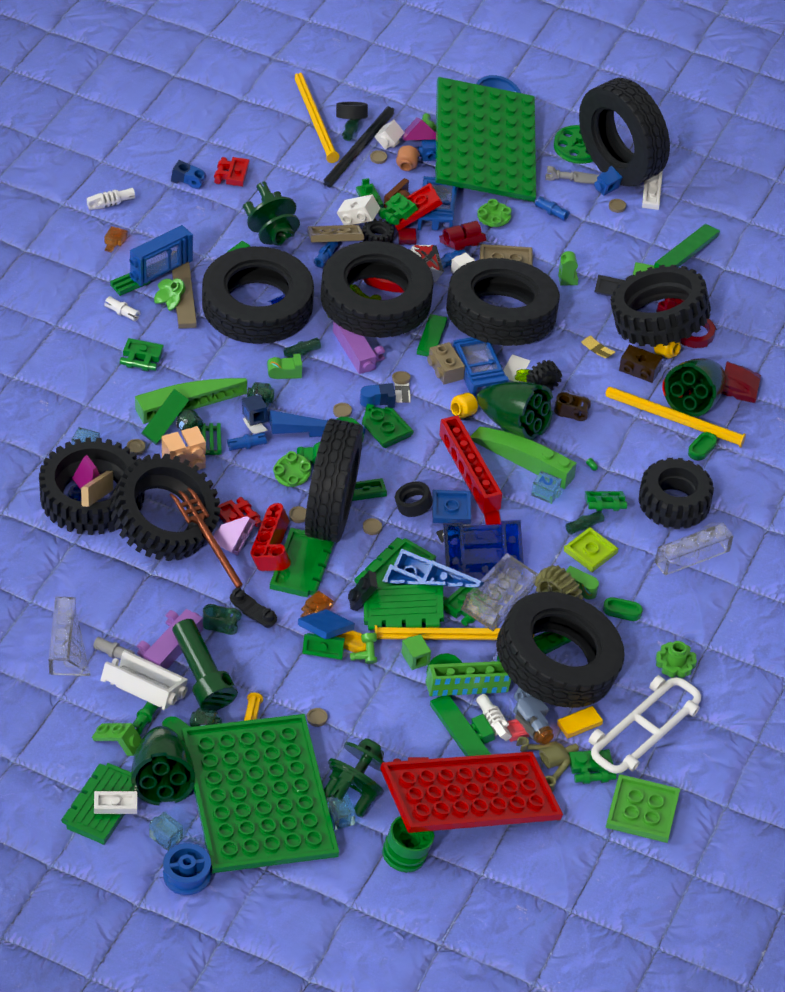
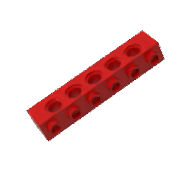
M456 415L441 419L439 435L482 513L500 510L502 492L460 417Z

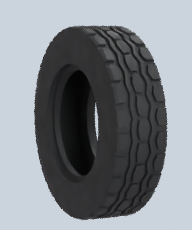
M614 78L589 90L580 104L579 126L585 147L599 170L607 172L609 167L612 166L623 177L620 185L629 187L638 185L662 172L669 159L670 138L665 119L651 95L639 84L626 78ZM614 111L620 115L630 130L634 143V153L626 147L617 132Z
M365 241L343 247L338 252H335L325 263L321 280V303L329 318L343 329L366 337H394L415 329L427 318L432 303L433 275L427 263L410 249L389 242ZM365 278H381L396 283L403 289L404 293L389 300H373L358 295L350 288V285Z
M262 246L235 249L215 259L204 274L202 282V308L205 317L218 332L231 339L253 344L281 341L300 331L312 315L314 300L313 277L308 268L299 259L285 251ZM263 283L280 289L285 294V297L273 305L250 306L234 299L231 296V292L245 284Z
M504 258L479 259L461 266L451 276L446 311L451 322L470 337L495 345L518 346L538 341L553 330L557 318L560 294L553 279L532 265ZM488 295L507 296L525 303L526 306L517 308L499 307L481 300L480 297Z
M332 418L326 423L319 444L308 494L305 517V535L307 537L336 543L342 537L353 499L363 440V426L361 424Z
M551 591L536 592L518 600L506 616L496 642L499 661L509 678L519 688L530 694V696L559 707L579 708L598 702L609 692L624 664L625 652L623 642L612 622L593 605L565 593ZM552 632L568 638L580 647L587 658L588 664L573 667L552 660L538 648L533 634Z

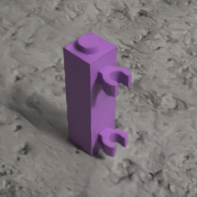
M333 322V333L359 374L375 370L376 361L385 359L382 354L385 353V350L382 346L372 350L364 336L349 332Z
M188 609L180 616L173 610H170L165 615L168 618L165 623L170 627L151 647L147 642L141 641L137 645L139 648L137 654L156 665L168 669L183 653L172 631L174 625L184 619H193L199 632L203 631V617Z

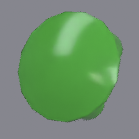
M490 199L488 203H485L478 209L477 217L484 225L499 227L509 222L512 209L499 203L496 199Z
M290 451L280 458L273 467L275 479L286 487L302 485L311 475V464L306 457Z

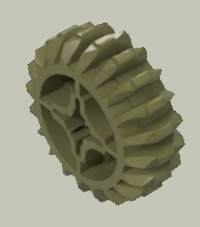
M551 565L541 570L535 578L536 582L534 584L537 587V592H559L583 599L579 584L576 583L575 578L571 576L570 572H566L565 568L561 569L558 565Z

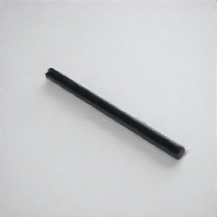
M387 106L324 178L323 184L325 186L331 187L392 117L394 108Z

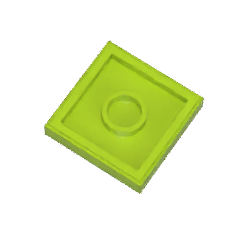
M589 527L565 545L563 551L593 572L616 555L619 548Z

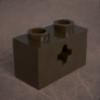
M629 344L621 357L619 371L653 383L661 370L663 357Z

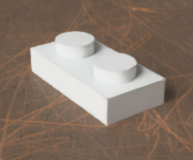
M94 791V814H137V791Z

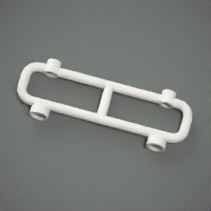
M660 675L656 676L649 687L654 693L606 735L600 729H596L592 733L588 742L593 745L591 749L593 760L610 773L618 774L627 769L632 772L635 771L640 763L638 759L684 717L688 714L694 717L700 709L698 705L701 702L700 691L682 678L676 677L666 681ZM676 685L682 687L693 696V699L688 700L684 707L660 729L641 716L671 687ZM633 721H636L653 734L631 755H627L620 765L611 764L599 754L607 744Z

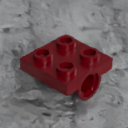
M472 221L443 229L442 235L439 238L440 243L447 245V247L454 248V250H463L465 246H478L480 242L486 241V234L482 233L478 221Z

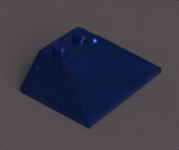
M521 520L501 521L497 525L463 526V522L443 523L445 563L447 567L478 580L525 578Z

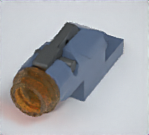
M518 687L514 695L517 701L513 710L516 715L515 718L523 725L525 731L534 741L540 743V745L548 744L554 737L553 730L545 718L549 708L544 702L530 696V694Z

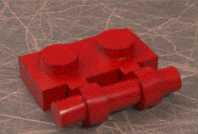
M222 157L217 164L218 170L215 171L214 182L220 184L223 179H226V184L243 187L249 167V159L232 157V161H227L226 157Z
M239 497L236 500L238 504L229 500L218 505L221 508L218 516L224 524L246 516L256 521V527H260L262 524L260 515L252 510L251 504L244 500L243 497Z

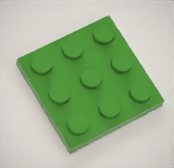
M619 774L606 828L668 843L680 789Z

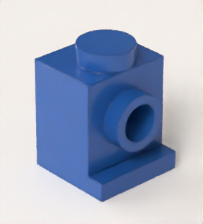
M436 139L421 140V147H418V151L422 161H436Z
M610 166L607 172H602L597 177L594 186L596 190L605 196L619 188L623 177Z

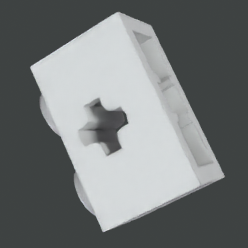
M373 195L344 200L337 214L343 225H354L373 221L380 207Z

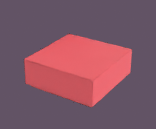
M517 719L507 721L509 723L507 728L512 735L509 739L510 742L516 741L522 736L526 738L530 736Z

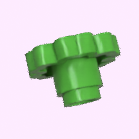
M681 641L668 642L663 644L660 651L656 653V666L662 668L661 672L671 678L676 675L684 678L691 675L692 669L696 667V654L690 652V646Z

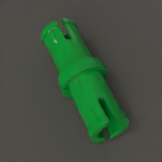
M148 701L143 709L137 712V718L133 722V726L136 727L139 735H141L145 726L152 721L153 714L159 708Z

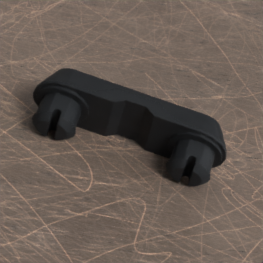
M241 588L233 589L230 601L243 614L256 620L266 628L272 627L277 622V616L274 611L258 604Z

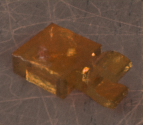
M111 226L104 236V242L107 244L105 251L112 252L116 245L121 246L128 236V230Z
M317 591L306 600L305 605L301 608L304 613L300 617L325 609L329 610L333 607L334 601L322 592Z

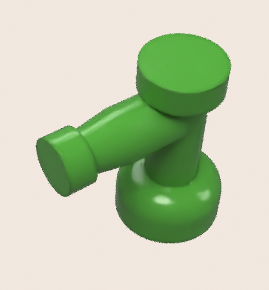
M362 634L361 640L366 644V651L350 653L351 661L365 659L367 664L377 663L374 651L377 634Z

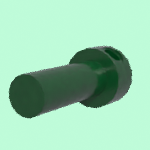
M184 619L174 625L172 631L197 681L193 686L192 692L201 710H203L202 708L216 711L226 707L238 695V691L229 673L218 671L194 620Z

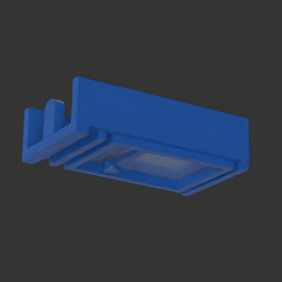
M424 176L422 187L431 183L443 204L419 218L417 230H421L422 220L432 221V230H438L439 222H447L449 227H453L457 187L435 183V177Z
M181 225L131 249L129 259L131 279L140 286H143V283L145 284L181 266V264H185L187 261L189 263L192 262L193 234Z
M473 337L453 340V348L465 366L464 381L469 392L475 398L478 387H488L493 384L509 381L490 343L482 342Z

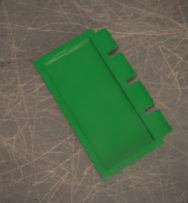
M291 528L284 545L291 560V565L285 570L274 571L270 582V589L307 598L308 595L316 596L335 542L307 537L304 530Z
M397 537L354 581L358 584L359 580L368 571L376 573L377 586L411 585L383 582L390 564L394 566L401 549L435 562L436 556L406 538L402 540Z
M378 586L364 603V625H368V631L374 630L375 625L382 627V624H386V627L402 628V624L406 623V628H422V623H426V628L440 627V622H444L443 586Z
M107 763L106 766L99 764L82 788V793L78 794L71 804V808L67 810L61 819L68 830L105 845L124 814H94V791H134L131 783V772Z

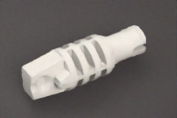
M133 188L122 191L115 189L103 192V194L98 193L87 198V206L89 210L103 209L105 206L110 207V205L114 206L115 204L119 205L122 201L135 199V192Z
M486 694L478 696L476 701L495 732V736L499 735L500 738L508 741L512 735L507 728L509 723L498 706L492 704Z

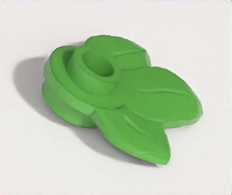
M178 278L174 280L163 279L158 283L160 290L155 294L154 303L161 304L166 302L168 310L172 311L179 304L181 295L185 292L184 282Z

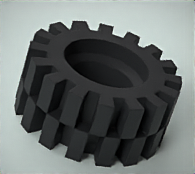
M375 218L373 221L364 223L362 228L364 234L363 242L381 241L393 243L394 227L392 224H389L386 220L383 222L380 218L379 221Z
M543 360L542 363L538 362L536 367L532 366L533 370H529V374L526 376L527 382L547 386L551 391L554 390V386L557 387L559 385L557 382H561L562 378L561 371L550 360H547V362Z

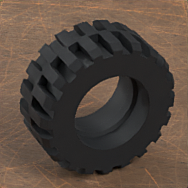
M673 457L666 460H658L656 464H651L643 473L638 498L640 508L649 519H653V522L658 525L662 524L663 527H674V529H680V527H684V529L690 528L691 525L699 524L709 513L714 492L713 481L709 478L710 475L707 471H703V468L699 464L695 465L693 461H685L683 458L673 459ZM664 490H679L688 496L675 497L667 494Z

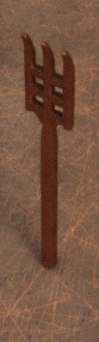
M188 488L187 490L194 498L189 500L185 493L179 491V494L185 501L180 503L179 499L171 493L170 496L186 522H194L199 525L201 532L234 586L241 588L243 585L203 521L204 517H209V514L197 494Z

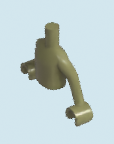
M523 736L519 737L516 746L522 745L520 748L521 752L539 750V756L548 769L559 766L552 776L545 777L552 792L555 790L556 781L570 764L569 752L579 751L576 743L564 747L557 741L546 744H529L528 738Z

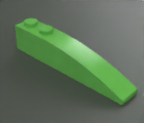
M209 379L160 388L135 396V410L143 424L149 423L173 389H176L189 399L180 412L183 413L247 394V379Z
M481 426L470 436L473 442L540 477L543 475L548 481L552 478L553 484L563 489L575 477L576 462L532 440Z

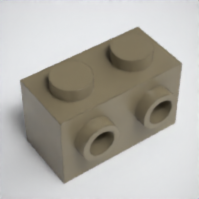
M450 342L430 347L429 356H427L428 364L433 367L436 377L440 378L443 385L464 379L465 366Z

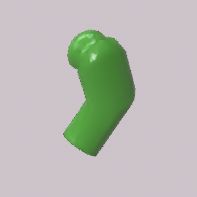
M423 114L422 120L436 132V124L430 120V114Z

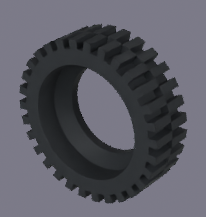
M91 437L85 438L86 442L81 443L80 439H75L74 445L69 441L65 443V448L58 446L56 453L50 452L49 458H45L43 461L44 465L40 467V502L46 516H50V520L53 523L57 521L60 528L66 525L69 532H72L74 528L77 529V534H83V530H87L88 535H93V531L98 530L99 535L104 534V529H108L109 533L115 531L114 525L117 520L112 521L111 518L114 512L110 511L111 498L95 502L91 506L86 507L82 506L81 501L66 496L64 490L68 483L73 480L72 478L86 455L97 467L100 475L106 471H113V480L116 483L119 482L129 465L135 463L137 455L134 452L130 453V449L127 446L122 449V444L119 442L112 445V440L107 439L103 443L102 438L97 437L96 442H91ZM145 491L136 498L139 510L143 507Z
M160 453L154 454L152 459L150 455H146L143 460L139 458L125 470L111 496L110 502L112 504L110 505V511H114L111 518L112 521L117 520L114 525L116 530L122 529L119 534L122 539L128 537L127 544L130 547L134 543L137 545L135 549L137 552L140 553L144 549L146 550L145 556L151 557L154 553L157 560H161L163 556H165L166 561H171L174 556L176 560H181L183 556L187 558L192 553L195 554L207 541L199 525L194 522L188 523L187 528L182 532H172L158 528L150 523L139 511L136 504L137 496L145 490L158 488L172 492L185 502L179 491L185 493L189 500H192L194 498L187 490L190 488L197 494L209 514V517H204L203 521L211 533L219 521L218 515L221 508L218 505L220 504V499L215 498L218 494L217 490H211L213 482L211 480L205 481L207 474L205 472L201 474L197 472L198 466L194 465L191 468L188 466L190 461L185 459L181 463L179 462L180 457L176 455L173 460L170 459V454H164L161 458Z

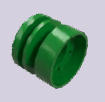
M397 817L391 824L388 836L383 844L382 854L384 860L397 871L407 873L420 869L425 863L428 852L433 844L434 832L408 833L402 817Z

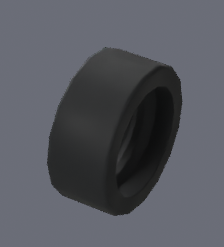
M363 102L336 103V117L342 119L367 118L368 104Z
M419 481L404 484L396 491L394 497L399 512L407 517H416L424 514L432 507L433 503L429 487ZM412 496H423L420 500L416 502L404 503L407 499H409Z

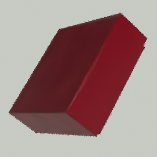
M402 228L399 230V244L416 245V228Z

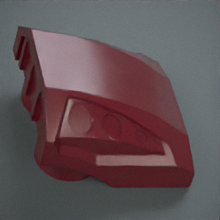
M727 361L724 371L726 381L723 394L730 397L734 396L737 400L755 403L761 375L746 367Z

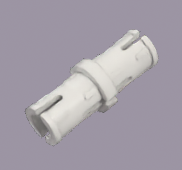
M111 296L105 300L108 303H104V306L116 311L117 315H123L134 322L139 319L137 315H140V311L131 308L126 302H120Z

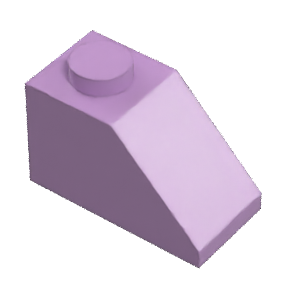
M246 516L222 524L215 531L214 538L220 547L238 556L256 521Z

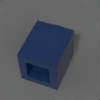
M259 394L242 399V414L250 426L268 422L267 406Z

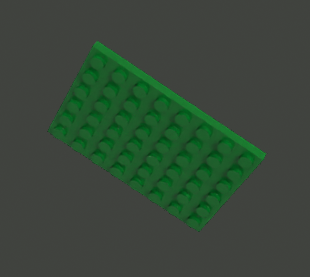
M438 77L436 93L435 183L534 202L536 199L535 96Z
M305 714L182 728V738L191 754L194 765L195 785L193 789L206 849L211 858L212 873L339 857V849Z

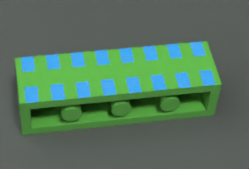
M500 661L431 664L428 667L425 682L429 696L505 693L509 691L511 679L504 671Z

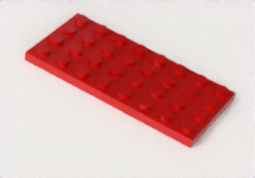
M533 752L382 762L380 767L408 833L561 820L563 816Z

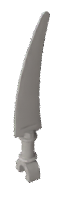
M547 166L545 180L552 181L562 178L570 179V181L574 180V182L594 184L599 175L571 171V173L561 172L552 166Z

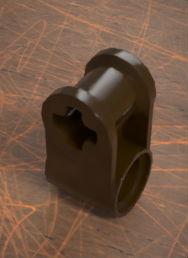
M561 392L556 397L554 412L560 417L585 421L588 418L587 411L591 407V401L586 397Z

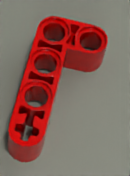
M274 503L268 507L250 552L259 571H281L291 565L288 553L284 545L281 544L289 524V518L281 503Z

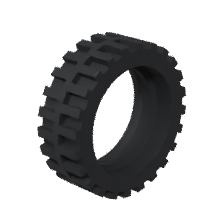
M659 265V268L649 267L646 271H637L636 275L628 276L625 282L621 281L618 284V289L615 288L613 290V296L610 299L618 334L624 340L629 339V343H639V346H645L646 344H649L651 347H656L658 344L666 346L670 342H681L680 339L682 338L688 339L692 336L693 332L697 333L701 330L700 326L706 325L707 319L711 315L705 279H703L700 273L697 274L696 270H688L686 266L679 268L677 265H671L670 267ZM676 298L685 300L681 304L665 311L653 313L637 311L644 305L661 299Z

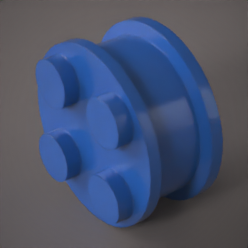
M183 843L172 847L165 854L163 860V879L166 886L174 893L180 895H193L204 890L211 879V858L208 852L201 846L192 843Z

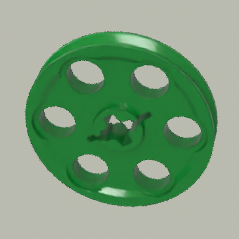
M579 125L564 127L556 133L554 150L562 159L577 164L593 162L591 156L587 154L588 151L583 142ZM559 144H564L566 147H561Z

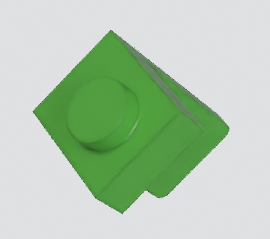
M102 723L97 727L96 732L92 736L94 741H118L127 756H134L142 740L132 723Z

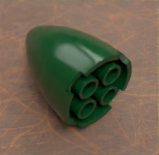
M705 358L691 359L675 366L668 372L664 380L665 398L673 410L690 416L698 417L705 414L717 403L723 393L726 381L724 369L719 363Z
M517 381L502 382L485 387L477 394L479 406L493 422L506 431L529 440H534L536 436L543 435L553 415V411L550 410L553 394L544 385Z
M157 726L151 729L142 738L133 758L131 769L132 786L134 791H137V796L149 804L159 806L160 802L175 801V803H178L191 793L195 785V771L191 754L181 737L166 726Z

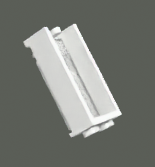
M126 650L122 653L120 664L117 658H114L112 663L105 662L100 680L103 682L109 681L111 685L115 684L116 687L158 707H162V710L174 705L179 699H183L188 690L186 687L187 678Z

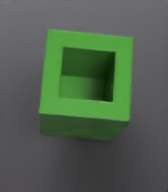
M421 634L402 640L401 653L411 670L429 664L431 650Z

